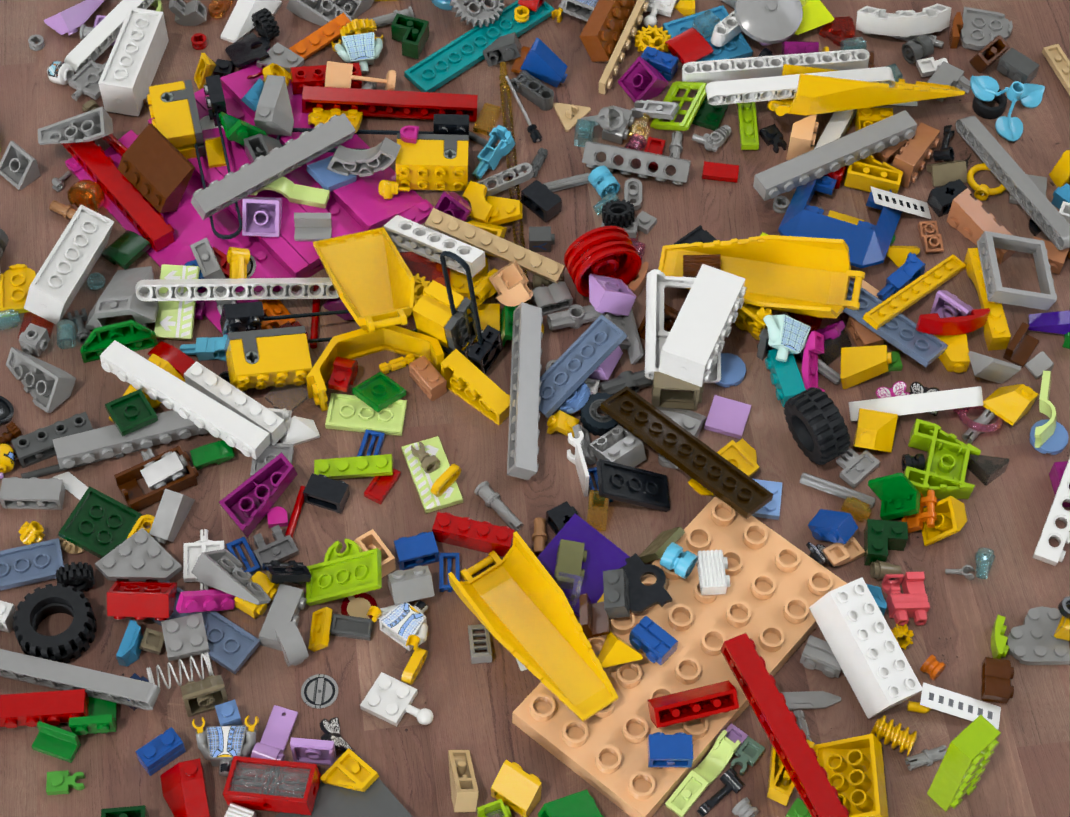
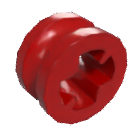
M202 33L194 34L191 37L192 47L196 50L205 49L207 47L206 36Z

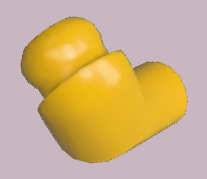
M908 701L907 711L925 714L932 709L920 705V702Z

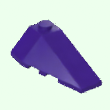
M1070 310L1029 314L1028 330L1065 335L1070 332Z

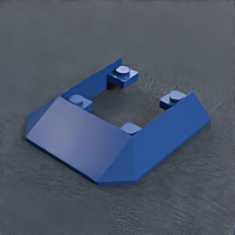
M823 176L796 188L778 228L781 236L843 239L849 247L850 265L865 268L884 262L903 211L875 204L871 191L866 206L882 210L877 225L860 220L858 225L825 216L823 215V209L809 205L815 191L832 195L836 186V179Z

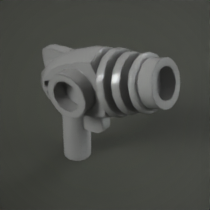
M723 125L710 135L708 133L704 134V136L693 134L692 141L704 144L705 149L708 151L716 152L724 144L728 136H730L732 130L728 125Z

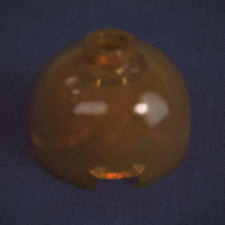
M89 179L76 182L67 192L70 204H75L78 208L80 205H83L95 212H99L105 201V194L101 186Z

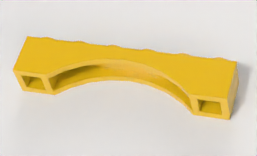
M968 248L964 259L967 276L972 280L977 290L981 309H990L986 324L983 326L988 351L1004 350L1008 346L1011 335L1002 303L988 301L978 248Z

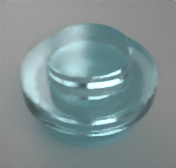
M95 272L88 276L87 286L90 289L100 290L105 286V277L100 273Z

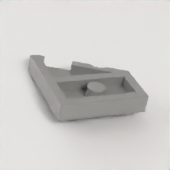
M278 42L267 51L270 56L269 58L257 61V67L259 68L275 63L286 69L289 73L290 67H301L304 64V58Z

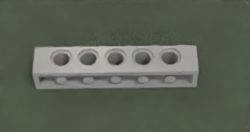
M586 141L582 163H586V167L596 168V166L604 165L612 172L614 169L621 170L620 173L631 175V172L638 173V177L648 178V176H653L655 180L663 182L669 179L673 180V184L683 185V182L687 183L691 160L593 141ZM599 152L606 154L605 161L598 159L597 155ZM616 155L623 157L624 162L622 165L616 164ZM633 159L640 160V168L633 167ZM651 162L658 164L657 171L650 170L649 164ZM667 166H674L676 173L674 175L668 174Z

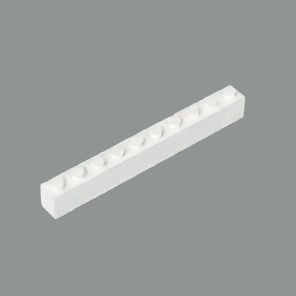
M114 340L100 355L101 366L105 371L117 375L121 381L130 383L136 390L141 389L151 399L158 400L167 409H173L178 412L182 418H188L197 427L206 429L212 436L219 437L230 447L239 449L245 456L256 460L270 445V434L119 342Z

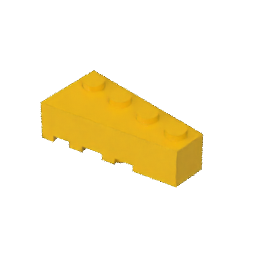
M455 349L441 362V375L447 381L446 387L497 425H500L509 416L510 395L499 388L461 352Z

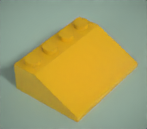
M874 734L814 745L813 749L816 752L817 761L826 770L827 779L831 786L833 785L836 788L838 799L842 805L846 806L849 817H889L882 743Z

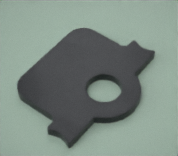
M254 32L243 36L244 39L229 45L225 49L234 66L243 67L256 60L262 61L269 58L267 50L271 43L268 38L256 37ZM257 44H262L259 48L251 49Z
M636 553L629 558H625L627 564L619 569H624L629 580V604L632 613H641L655 604L663 607L666 603L672 602L671 596L664 589L666 577L661 568L651 564L645 565ZM652 574L657 580L653 585L647 586L641 582L642 576Z

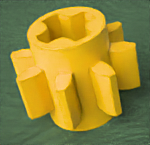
M26 521L18 531L21 534L20 540L26 545L39 543L45 536L42 533L44 528L36 521H32L30 524Z
M896 624V627L893 630L891 629L900 648L906 650L909 644H913L910 637H913L914 633L912 630H908L907 624L904 626Z

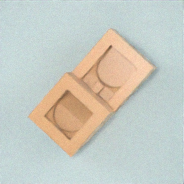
M854 537L850 538L846 544L834 543L822 550L833 567L854 561L865 554L864 549Z

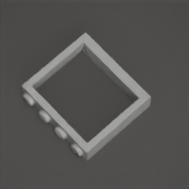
M985 231L977 241V247L988 301L1049 310L1056 302L1057 294L1054 289V280L1051 275V266L1048 261L1045 242L1043 240ZM995 248L1033 254L1041 293L1002 287Z

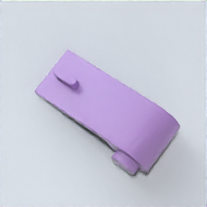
M274 705L261 741L255 744L251 758L284 761L285 755L283 753L298 712Z

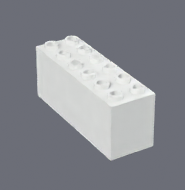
M135 7L129 8L98 82L104 109L107 112L139 117L144 104L143 99L147 97L149 87L152 84L169 41L163 12Z
M80 205L30 284L24 309L58 325L105 249L114 221Z
M702 264L661 350L659 372L700 387L703 386L705 380H709L712 372L710 369L712 366L715 367L718 360L717 354L719 351L722 352L725 344L724 339L729 337L732 329L731 324L735 323L737 319V310L743 306L745 300L743 297L747 289L744 286L745 278Z
M862 577L829 591L809 607L868 719L901 704L923 690Z

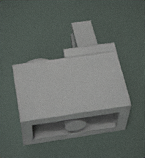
M945 61L942 62L927 81L928 83L955 86L965 91V93H969L971 90L970 80L964 77L965 71ZM946 97L937 98L936 100L943 102Z

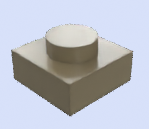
M146 628L139 649L159 655L164 642L163 633Z

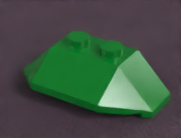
M134 320L94 328L81 347L80 352L83 363L100 360V355L114 340L134 352L155 347L158 342L154 331Z

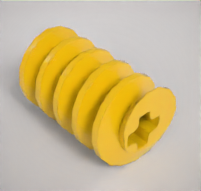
M883 715L880 719L878 718L870 734H877L876 737L879 741L884 738V745L892 742V749L899 745V753H903L907 749L908 757L917 739V731L910 735L908 726L902 731V723L894 727V719L886 723V715Z

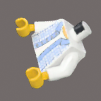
M421 600L414 606L407 602L385 608L371 606L366 614L367 616H373V622H377L380 619V630L408 651H411L412 648L416 651L418 646L427 640L428 626L426 616L423 613L428 609V606Z

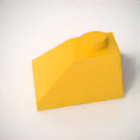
M1024 384L999 387L983 401L984 405L982 406L1013 426L1030 411L1039 394Z
M859 408L853 446L891 453L898 415Z
M952 496L937 502L935 506V512L937 513L935 527L928 528L927 521L923 522L922 536L925 546L960 532L967 522L964 503ZM927 507L923 508V512H927Z

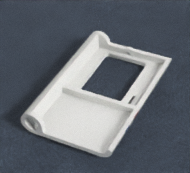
M653 269L646 275L645 377L653 380L654 372H659L661 350L670 333L664 330V289L666 287L691 289L696 278L665 276L658 269ZM720 351L717 354L718 360L715 367L712 366L710 369L712 370L711 376L704 383H717L721 380Z

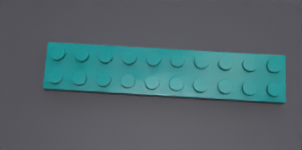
M517 0L503 9L502 14L498 20H495L494 24L489 23L488 27H486L483 23L481 28L477 25L404 71V76L421 92H433L485 59L483 50L496 39L513 32L516 33L517 37L521 36L552 16V11L555 9L545 1L536 12L529 9V20L520 23L514 19L515 8L522 6L518 4Z

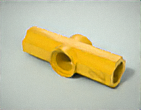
M497 269L490 270L485 276L474 283L477 306L497 292L489 280V277L498 271Z

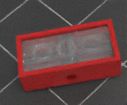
M234 756L223 796L228 807L230 803H234L247 809L312 815L321 775L317 764Z

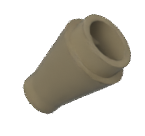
M879 560L872 562L870 565V576L876 580L883 579L886 574H901L900 565Z

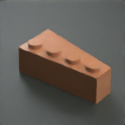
M920 123L916 129L915 136L907 140L905 147L900 149V154L894 157L892 166L903 171L900 182L901 186L908 188L911 183L916 182L919 175L918 172L923 171L926 159L929 160L933 154L932 149L937 148L941 139L938 138L940 130Z
M968 188L953 199L946 222L976 246L978 239L985 231L1012 235L1003 225L999 226L997 224L996 217L992 213L988 214L981 207L983 204L978 199L975 201L970 194L972 192ZM995 248L999 264H1002L1015 253L1012 250Z

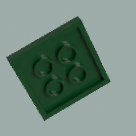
M89 486L59 531L58 536L101 559L127 540L129 533L142 514Z

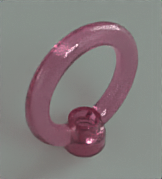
M983 406L953 409V412L958 414L960 420L966 426L977 431L994 432L1000 429L1004 422L1003 419L995 415L996 422L985 425L972 421L966 415L970 409L985 410L986 408Z

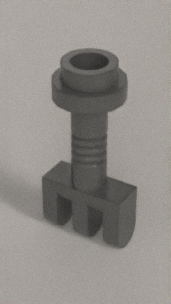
M85 308L81 309V315H79L78 310H75L74 317H72L71 312L67 313L70 325L76 324L77 326L76 340L81 344H84L91 334L90 331L85 330L83 323L88 319Z

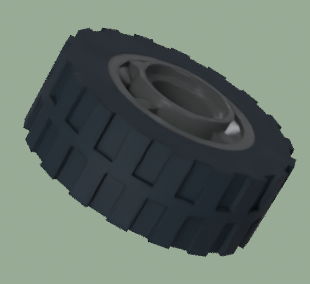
M599 392L590 395L589 400L581 408L580 421L582 426L595 436L599 435L601 437L611 429L621 425L600 409L601 403L612 396L607 393Z

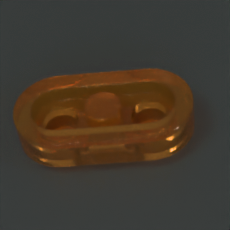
M212 0L208 6L209 15L213 18L223 17L234 0Z

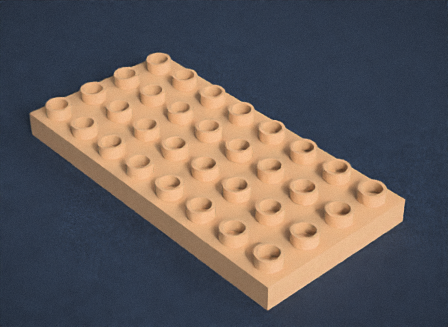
M717 496L684 529L685 533L676 544L683 547L684 552L690 551L695 555L698 554V551L721 549L723 557H727L728 569H725V573L730 576V587H727L726 594L701 595L697 562L690 575L683 579L674 573V569L668 570L661 566V559L655 560L651 565L658 566L665 573L666 583L664 589L671 596L672 602L666 603L663 607L655 604L641 613H632L630 611V617L609 619L610 631L629 645H631L629 640L631 630L645 616L678 641L677 649L664 664L660 665L657 662H651L646 657V653L639 649L638 651L642 654L643 659L603 668L618 695V699L584 722L542 682L513 711V724L630 817H652L683 782L690 771L709 752L722 731L726 730L731 723L733 724L749 706L750 703L720 651L724 641L746 633L749 639L751 638L754 641L758 655L764 659L768 673L774 677L818 626L809 607L829 591L848 584L751 515L746 519ZM646 574L641 578V582L647 586L653 585L657 580L652 574ZM607 635L587 639L597 658ZM728 680L736 688L739 709L657 728L651 721L647 701L649 699ZM662 732L665 735H674L675 733L683 732L687 735H692V768L648 767L647 743L649 734Z

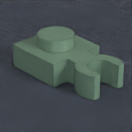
M748 736L736 751L735 755L739 758L732 760L730 768L740 765L742 769L739 775L742 776L746 772L747 764L753 767L765 752V747Z

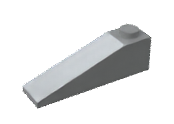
M289 0L286 9L298 17L320 26H324L343 12L352 22L351 17L336 5L335 0Z
M267 75L254 118L255 127L266 131V134L292 136L294 118L285 76Z
M103 107L96 108L37 129L38 143L40 145L90 142L113 133L112 118Z
M11 347L6 366L14 377L22 382L25 386L23 389L26 393L31 394L34 398L32 401L36 406L47 413H51L71 396L76 381L74 376L19 349Z
M656 407L696 438H698L707 419L706 416L691 410Z
M227 549L203 552L191 571L200 583L248 602L260 605L271 601L262 587L251 581L252 575L249 572L243 571L241 561Z

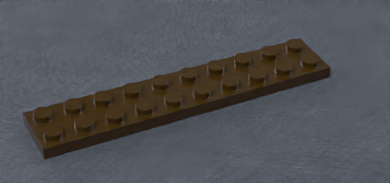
M626 386L601 403L600 409L746 519L772 500L773 494L629 387Z

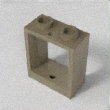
M654 372L651 404L655 407L697 411L698 403L701 404L704 383L700 387L661 372ZM661 389H665V390H683V391H693V392L663 391V390H661Z

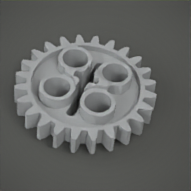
M451 0L450 6H453L452 12H456L455 17L461 16V22L466 20V25H469L471 22L473 27L478 24L481 28L483 23L488 27L489 23L494 24L495 20L499 19L503 12L504 0Z

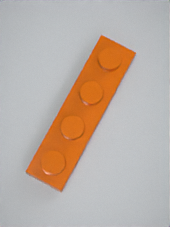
M343 12L290 47L289 50L304 58L305 61L332 41L341 37L340 29L351 21Z

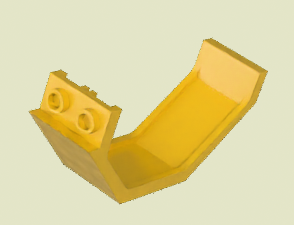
M396 325L375 329V332L370 333L368 330L361 328L333 336L306 377L309 399H314L315 405H319L322 412L328 410V397L325 392L327 388L325 384L331 377L333 363L337 356L356 359L384 350L401 355L413 353L415 359L425 355L441 374V362L444 360L443 350L438 339Z

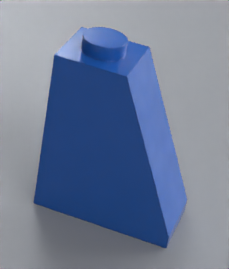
M536 38L520 69L526 70L530 75L555 88L558 87L560 82L564 83L568 75L565 73L568 66L539 38Z

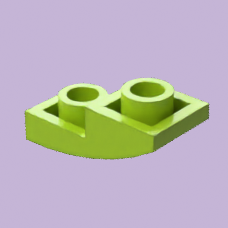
M997 615L991 633L992 656L998 659L1006 657L1009 646L1006 645L1008 637L1004 636L1007 626L1003 624L1006 617Z

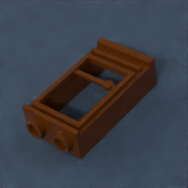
M177 446L115 474L114 477L128 507L139 511L161 501L165 489L178 493L193 485L197 486L196 477L199 474L195 466H190L189 462L191 461L187 452H183L180 446ZM167 452H176L179 455H183L188 463L185 466L188 472L184 474V477L144 495L137 483V480L144 478L140 470L144 469V465L151 461L156 462L162 459L161 456Z

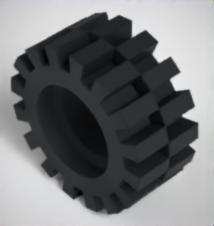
M263 8L252 14L253 26L256 27L255 30L256 32L258 31L259 36L271 40L280 35L278 23L274 20L275 17L272 16L268 9Z
M616 199L617 201L610 200L611 203L606 202V205L602 206V222L605 226H618L621 228L625 226L627 228L635 221L634 205L630 201L626 202L624 199L622 201Z
M71 562V565L67 563L64 565L65 567L61 566L56 571L57 583L64 584L66 588L70 585L75 587L76 591L80 590L83 593V591L87 592L89 588L92 589L93 585H95L93 567L86 562L84 564L82 562H78V564Z

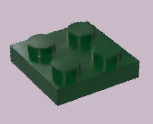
M706 96L692 124L715 131L720 127L729 104L710 105Z
M141 389L105 404L108 414L122 437L158 421V416Z

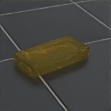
M485 103L475 122L473 131L489 136L501 113V107Z

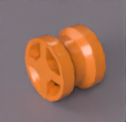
M932 654L924 662L920 671L929 674L930 679L934 681L942 673L946 664L937 661L936 656Z

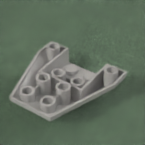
M152 266L117 270L90 311L85 329L94 330V328L104 326L107 317L132 315L139 324L154 323L159 310L158 301H141L137 298L135 286L140 280H154ZM142 287L139 290L142 294H146L149 291L147 287Z

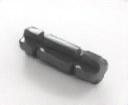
M540 148L531 163L534 171L533 178L537 176V171L540 170L545 161L544 159L548 155L547 149Z

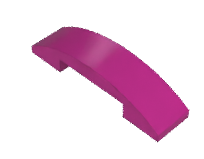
M811 331L803 353L802 378L806 390L810 387L819 388L818 354H824V335L816 331Z

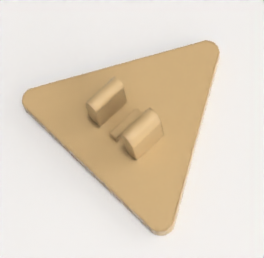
M563 103L553 104L566 132H569L578 124V121H581V118L591 112L590 107Z

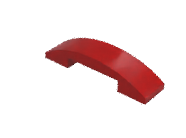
M974 309L967 316L940 318L938 313L921 314L916 330L922 333L942 336L966 334L986 324L990 309Z
M162 341L148 352L149 356L155 354L168 361L183 378L184 373L195 363L192 358L181 350Z

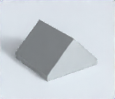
M10 141L0 161V175L18 190H22L41 175L36 159L17 143Z
M973 351L968 353L974 376L1003 384L1019 372L1022 367Z

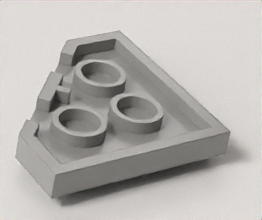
M141 528L95 563V567L111 581H117V579H129V581L152 579L158 580V582H167L182 570V566L144 528Z

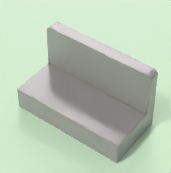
M294 213L295 241H319L331 238V213Z

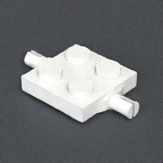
M201 529L200 540L194 543H184V582H199L191 571L203 552L225 549L224 540H208V530L204 529L203 531ZM200 583V590H208V585Z

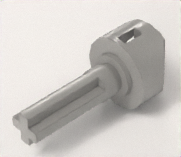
M614 106L603 107L598 115L583 117L581 121H578V124L581 125V128L600 125L604 130H614L623 125L624 113Z

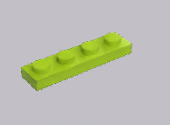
M755 102L737 103L741 150H758L759 137Z
M392 454L318 459L314 460V474H322L330 479L393 475Z

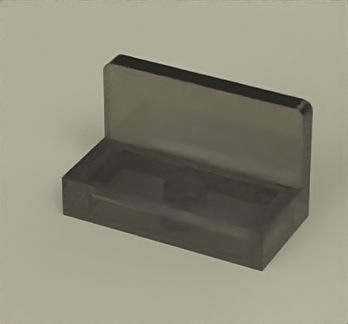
M845 329L841 331L839 337L824 340V354L819 355L826 365H829L841 355V348L852 346Z

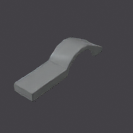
M207 237L190 245L205 279H227ZM219 286L216 291L222 293L226 288ZM216 300L220 315L222 314L224 304L237 303L236 300Z

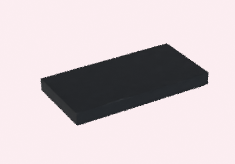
M602 459L596 462L599 497L664 512L670 510L667 475Z

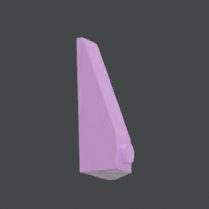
M85 0L45 19L44 22L60 35L65 33L71 35L78 31L77 28L84 24L105 0Z

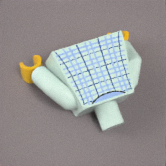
M374 32L342 36V43L339 39L338 43L335 44L332 41L331 45L333 51L345 63H359L361 74L363 75L369 73L368 65H373L374 59L379 57L383 48L384 35L376 37Z
M761 307L756 314L759 319L764 320L767 326L768 344L778 350L776 360L787 362L788 354H799L805 347L811 327L785 314L770 315L772 313L771 309L766 308L764 310V307Z

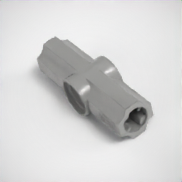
M575 304L570 306L568 310L547 314V322L551 331L566 327L578 329L583 323L595 321L601 314L605 316V313L597 312L592 304L583 307Z

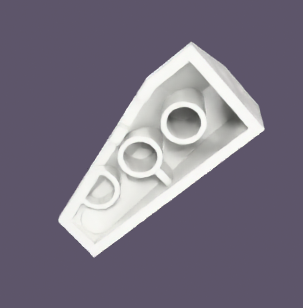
M238 0L220 38L231 43L242 40L243 36L250 34V30L255 27L253 26L254 22H252V14L266 8L274 16L282 5V1Z

